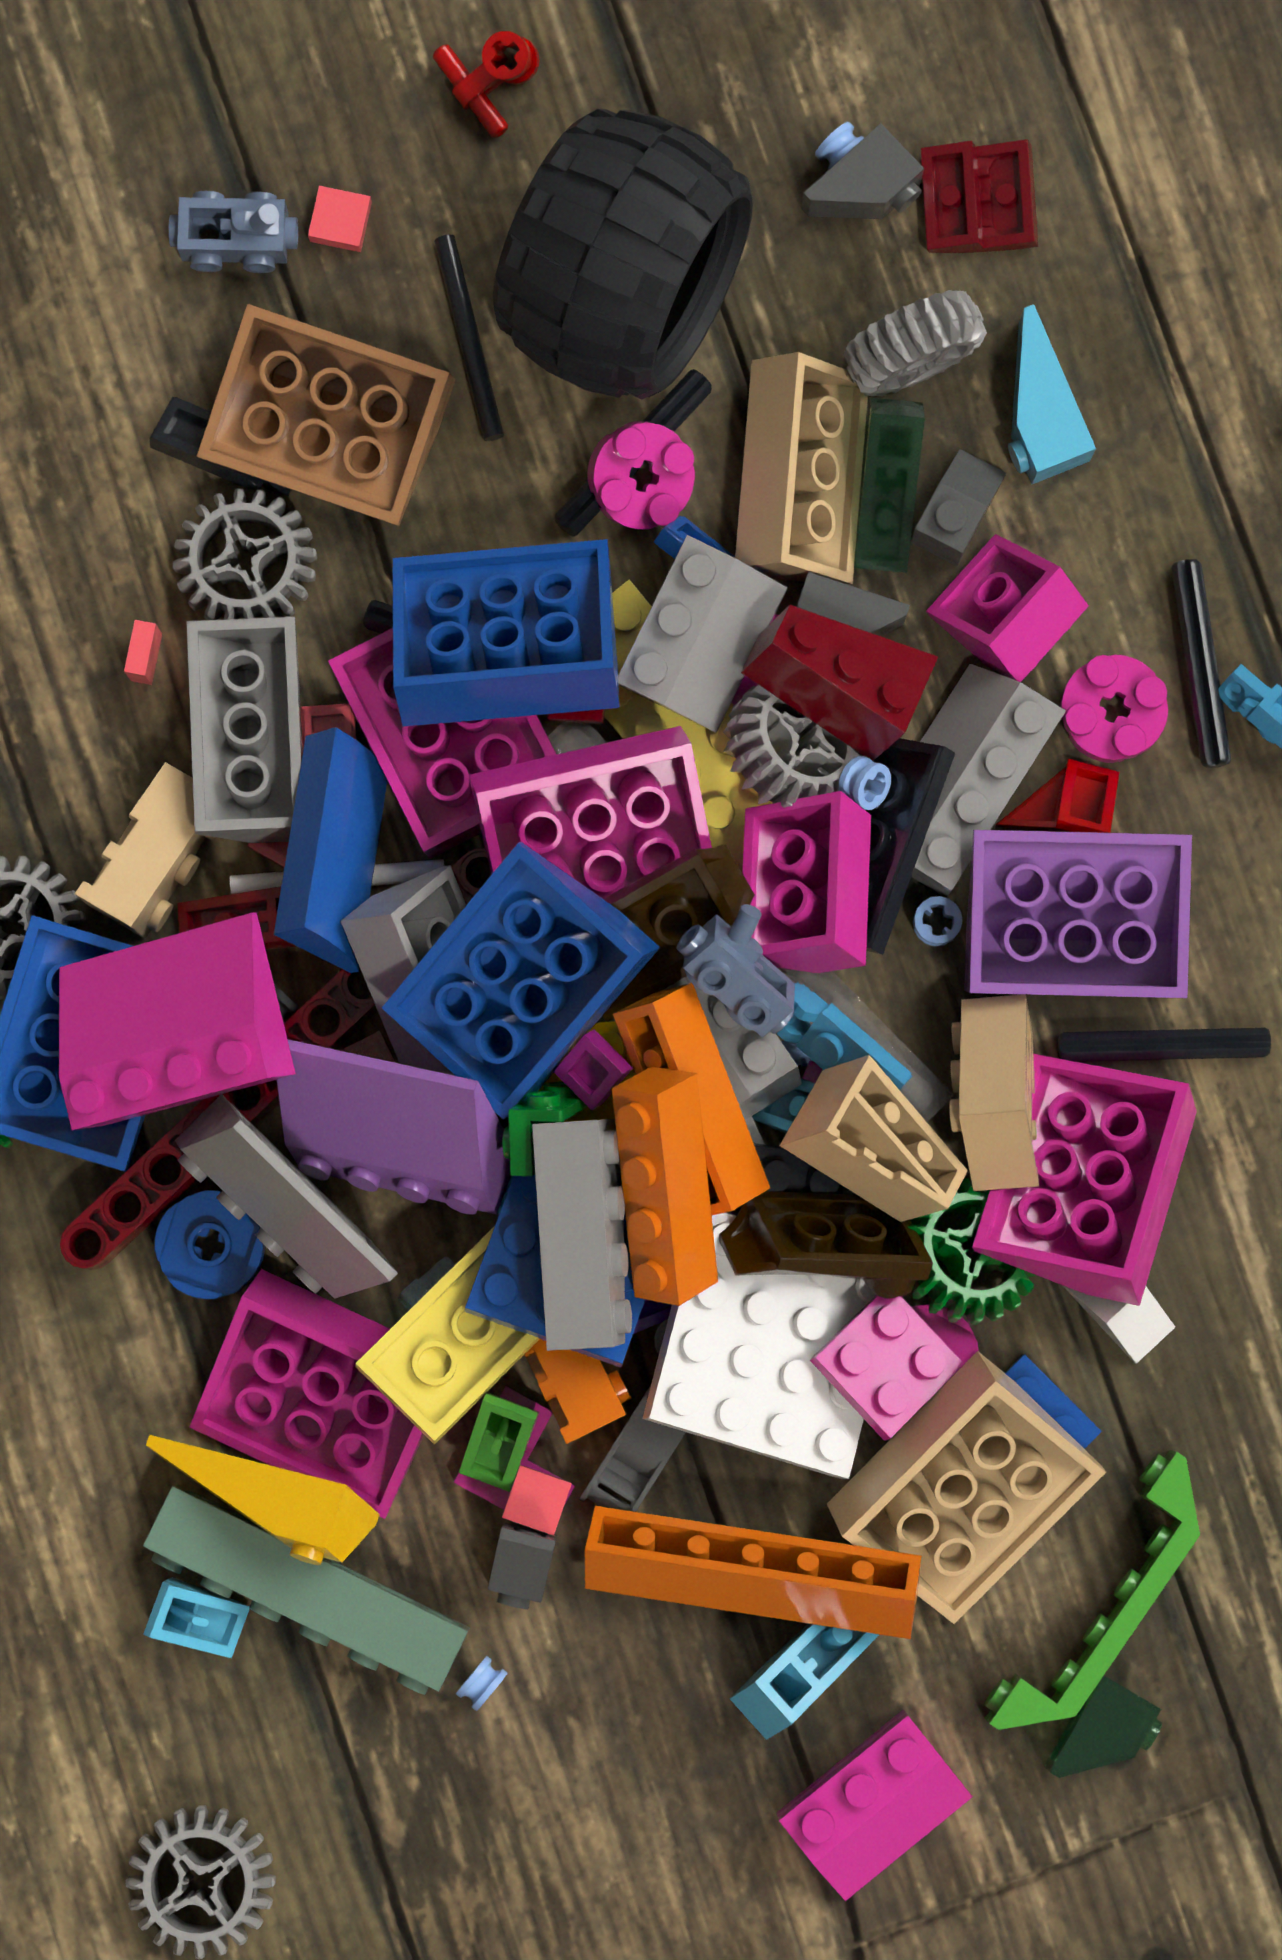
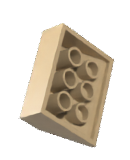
M977 1351L827 1503V1506L842 1537L852 1545L921 1555L918 1596L955 1624L1106 1471L1014 1380Z

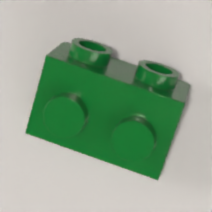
M563 1081L545 1083L543 1085L544 1090L528 1093L526 1100L509 1109V1126L504 1130L502 1144L504 1157L510 1159L511 1176L535 1175L532 1124L564 1122L587 1107Z

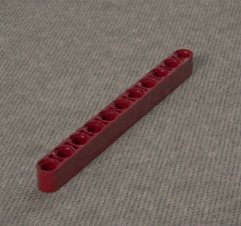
M485 848L469 851L451 867L466 905L480 889L468 882L467 877L470 869L478 863L489 864ZM360 967L359 972L354 973L342 969L284 1023L287 1039L337 1050L378 1011L373 998L359 999L351 993L353 979L362 973ZM327 1008L337 1011L340 1017L337 1030L329 1036L316 1035L312 1030V1020L315 1014ZM277 1080L258 1084L261 1093L258 1104L251 1110H238L254 1126L280 1103ZM235 1091L222 1094L237 1109L233 1100ZM220 1095L203 1099L67 1226L61 1236L60 1248L62 1255L68 1263L74 1267L88 1270L104 1267L197 1181L181 1165L179 1178L170 1185H161L155 1177V1167L158 1161L165 1156H175L179 1159L184 1154L175 1140ZM132 1192L140 1199L141 1211L136 1219L123 1223L116 1215V1202L125 1193ZM86 1230H94L101 1239L99 1253L90 1260H83L79 1257L75 1246L79 1235Z

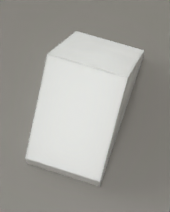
M1063 1286L1135 1364L1175 1328L1147 1287H1145L1140 1306L1086 1295Z

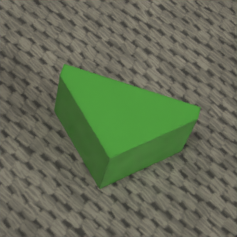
M486 1393L459 1473L510 1492L540 1412L497 1395Z

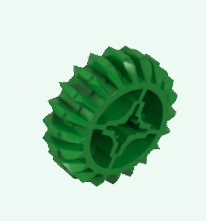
M969 1178L963 1179L948 1209L910 1219L913 1225L908 1226V1228L918 1233L933 1261L928 1280H917L919 1286L912 1293L913 1299H920L927 1294L932 1298L929 1304V1313L936 1314L946 1306L949 1322L956 1323L965 1313L969 1324L977 1325L983 1320L984 1315L990 1321H996L1004 1315V1309L1013 1311L1021 1305L1019 1295L1027 1296L1032 1292L1034 1284L1029 1277L1036 1275L975 1252L977 1258L971 1262V1258L965 1254L969 1249L963 1250L961 1245L968 1240L967 1244L971 1247L973 1246L990 1190L973 1191ZM954 1213L968 1214L967 1221L960 1226L959 1230L950 1228L945 1232L934 1230L937 1220L942 1216ZM936 1259L942 1261L947 1267L949 1277L939 1267ZM996 1270L1004 1273L1001 1282L995 1288L987 1290L970 1289L972 1281L979 1276V1272L990 1274Z

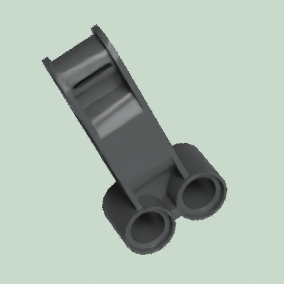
M668 1319L659 1325L654 1336L658 1355ZM651 1385L579 1498L581 1502H584L587 1498L601 1507L636 1512L686 1433L642 1419ZM599 1483H602L605 1486L609 1487L616 1493L620 1494L621 1496L629 1500L631 1503L627 1504L626 1502L622 1501L615 1495L600 1487Z

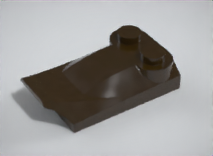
M726 844L707 849H695L604 898L605 901L622 912L660 947L602 1015L606 1022L614 1018L613 1013L653 993L660 992L687 976L683 968L684 956L676 947L679 940L691 927L697 924L703 927L716 914L732 927L741 906L751 904L755 894Z
M765 1191L743 1204L737 1217L719 1234V1242L735 1276L773 1274L829 1275L863 1279L874 1294L887 1299L906 1296L911 1293L916 1280H928L933 1266V1261L918 1233L908 1228V1226L913 1225L911 1220L900 1222L857 1194Z

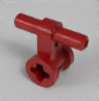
M500 31L488 38L482 49L483 63L471 73L450 45L444 44L434 51L432 57L454 86L452 93L465 110L469 108L472 110L492 138H498L508 130V123L487 95L504 81L510 84H523L529 81L536 74L540 61L535 45L530 40L510 31ZM508 47L518 51L514 55L515 61L518 64L513 69L504 65L508 60L504 51Z

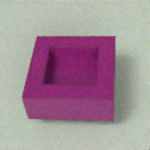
M594 1029L583 1035L555 1069L554 1073L593 1111L612 1094V1088L620 1084L633 1067Z

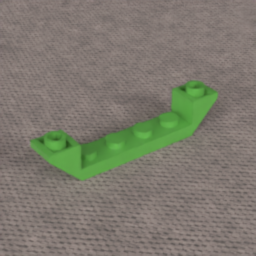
M1169 1450L1165 1457L1157 1453L1146 1466L1139 1479L1146 1484L1139 1495L1170 1516L1174 1521L1170 1527L1161 1524L1151 1536L1144 1549L1150 1556L1139 1572L1130 1569L1120 1581L1113 1594L1119 1601L1108 1617L1099 1614L1089 1626L1082 1639L1088 1646L1076 1663L1068 1659L1061 1667L1051 1684L1057 1690L1052 1698L1046 1696L1016 1673L1010 1682L1002 1678L996 1684L984 1703V1706L990 1709L985 1720L996 1729L1002 1730L1076 1717L1200 1536L1187 1460L1179 1452Z

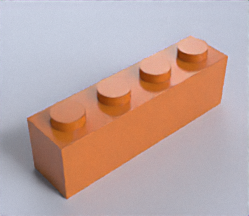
M688 983L653 993L613 1013L636 1075L650 1067L697 1073L711 1214L717 1215L733 1211L770 1189L769 1182L694 985Z
M650 1067L612 1088L634 1297L680 1306L718 1282L697 1073Z

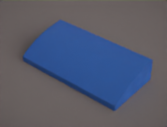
M334 727L305 737L274 935L343 970L354 973L359 972V964L341 920L370 898L388 780L376 756L347 733Z

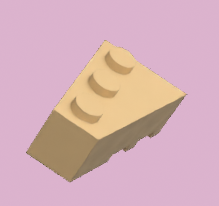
M166 762L130 812L129 818L132 820L118 843L110 841L102 853V858L107 861L93 885L83 881L75 892V895L89 907L144 939L151 929L158 932L168 919L173 908V904L169 903L168 900L178 883L185 886L197 870L200 858L195 856L204 839L206 837L210 840L215 838L195 834L193 778Z
M1026 994L961 1000V1022H952L953 1050L955 1055L960 1054V1060L951 1061L952 1088L954 1093H959V1099H950V1120L952 1131L962 1132L973 1191L1039 1186L1038 1168L1036 1167L1032 1140L1037 1139L1036 1121L1032 1120V1093H1035L1033 1032Z
M870 1055L823 1070L779 1145L900 1222L948 1209L968 1171Z

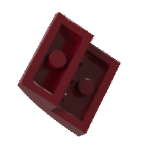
M1028 139L977 147L971 140L921 148V162L924 167L922 178L926 239L929 253L993 252L1038 247L1032 145Z

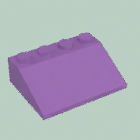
M973 830L966 926L964 991L989 994L1187 998L1192 835Z
M288 1040L296 1074L277 1079L285 1146L302 1173L318 1180H327L329 1176L345 1179L353 1186L370 1192L377 1191L378 1187L396 1191L405 1199L417 1203H425L427 1199L444 1202L452 1209L464 1214H476L477 1210L497 1215L511 1179L510 1159H506L503 1154L504 1128L477 1080Z

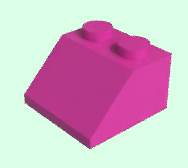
M995 534L926 612L987 667L1005 677L1022 682L1063 634L1071 628L1073 623L1089 605L1060 566Z

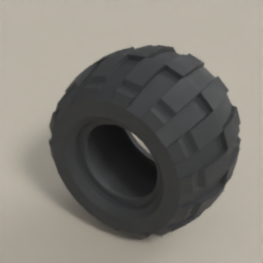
M596 109L575 121L561 135L541 163L528 186L508 231L500 255L493 289V305L499 329L510 335L514 346L541 368L583 390L620 398L622 395L628 396L631 394L641 400L646 397L650 398L663 391L681 374L697 351L712 325L734 278L752 220L753 200L748 178L744 174L733 170L732 161L701 135L663 117L630 110H620L616 114L608 109Z

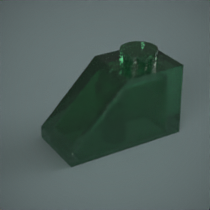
M1104 1675L1076 1717H1071L1044 1767L1053 1775L1061 1778L1135 1758L1140 1748L1147 1751L1158 1736L1162 1722L1156 1718L1162 1709Z

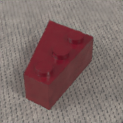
M789 605L759 634L741 673L863 756L874 761L905 734L938 656Z

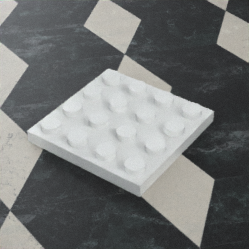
M729 1213L712 1215L718 1282L682 1305H672L642 1419L835 1478L849 1479L864 1419L813 1365L810 1359L876 1294L870 1290L863 1279L829 1275L773 1274L735 1276L719 1242V1234L737 1216Z

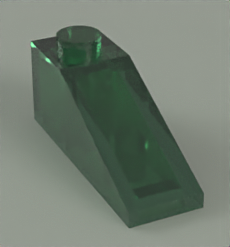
M870 398L854 568L907 573L925 421L923 402Z

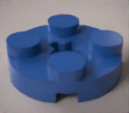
M220 1191L198 1192L174 1204L162 1217L155 1236L156 1256L167 1279L179 1291L196 1298L218 1299L238 1293L256 1276L264 1258L265 1245L254 1235L261 1227L247 1213L240 1220L231 1214L216 1198L221 1193ZM211 1229L220 1232L218 1239L221 1243L225 1244V1249L222 1254L214 1253L211 1261H206L202 1259L203 1250L195 1246L198 1236L207 1237Z

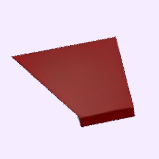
M1068 758L1065 768L996 825L1017 831L1111 833L1120 772Z

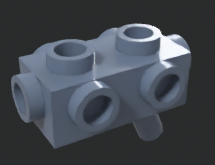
M198 191L193 194V198L179 197L178 215H170L169 217L170 247H177L182 261L191 262L190 267L196 271L217 272L222 270V262L243 263V269L246 271L269 273L275 270V263H287L288 249L298 248V218L289 217L285 199H277V196L271 193L251 192L245 195V199L224 198L223 194L214 191ZM209 229L216 230L219 233L218 239H200L201 234Z
M744 904L741 906L732 927L716 914L703 927L698 924L691 927L679 940L676 949L684 956L683 968L691 983L706 994L717 997L724 1004L727 1013L736 1023L746 1029L754 1030L763 1038L768 1032L772 1034L779 1032L791 1020L794 1014L795 983L762 955V947L754 938H751L762 913L756 907Z

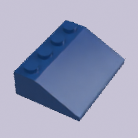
M608 539L393 558V688L402 726L620 708Z
M519 842L383 1005L382 1009L455 1076L477 1080L494 1112L504 1120L509 1117V1109L526 1100L528 1093L539 1091L583 1035L590 1031L660 947L617 908L530 847Z
M31 916L0 1014V1135L126 1172L129 1169L145 1115L99 1127L71 1129L59 1079L60 967L133 947L132 945L40 917Z

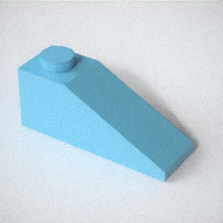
M1034 304L1024 308L1018 326L1011 432L1013 442L1008 444L1009 453L1016 470L1019 473L1026 471L1031 484L1089 462L1096 450Z
M808 1623L775 1653L730 1700L767 1740L792 1725L879 1634Z

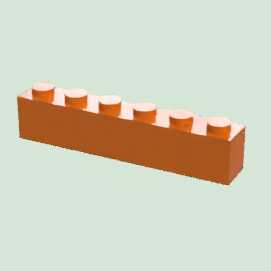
M595 1506L585 1546V1589L911 1639L922 1556Z

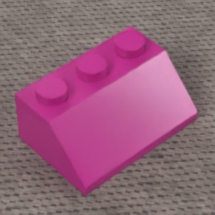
M842 791L799 798L789 807H782L781 802L745 809L742 873L755 894L750 905L756 907L762 913L751 938H754L763 949L762 955L777 968L823 973L866 966L871 815Z
M903 1709L776 1814L779 1822L812 1864L846 1901L973 1796Z

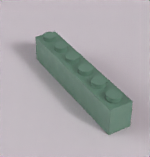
M181 1485L172 1486L143 1547L155 1552L151 1559L154 1563L178 1574H181L183 1568L186 1567L204 1576L200 1585L223 1597L230 1598L232 1592L235 1591L251 1599L252 1603L249 1609L267 1619L279 1622L281 1616L284 1615L301 1624L298 1633L323 1646H328L331 1639L351 1648L347 1655L351 1660L375 1671L381 1663L399 1672L396 1679L398 1683L423 1695H426L429 1687L438 1692L440 1691L470 1627L334 1560L323 1558L321 1565H313L295 1559L289 1555L290 1547L250 1519Z

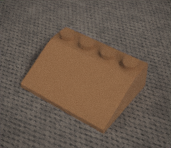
M247 304L197 457L399 526L439 431L456 379L447 371Z

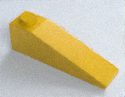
M149 1435L146 1446L165 1461L290 1547L289 1555L309 1564L321 1565L323 1558L343 1562L376 1526L380 1515L345 1484Z

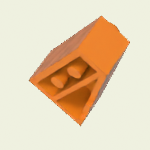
M539 1339L524 1354L539 1383V1388L558 1422L559 1430L566 1444L627 1414L622 1403L631 1399L618 1370L607 1374L601 1360L570 1349L547 1351L546 1341Z

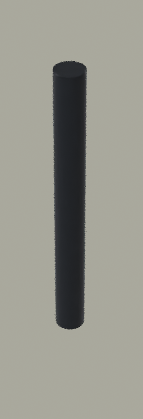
M451 234L443 235L436 238L434 242L484 441L498 440L504 437V432L455 236Z

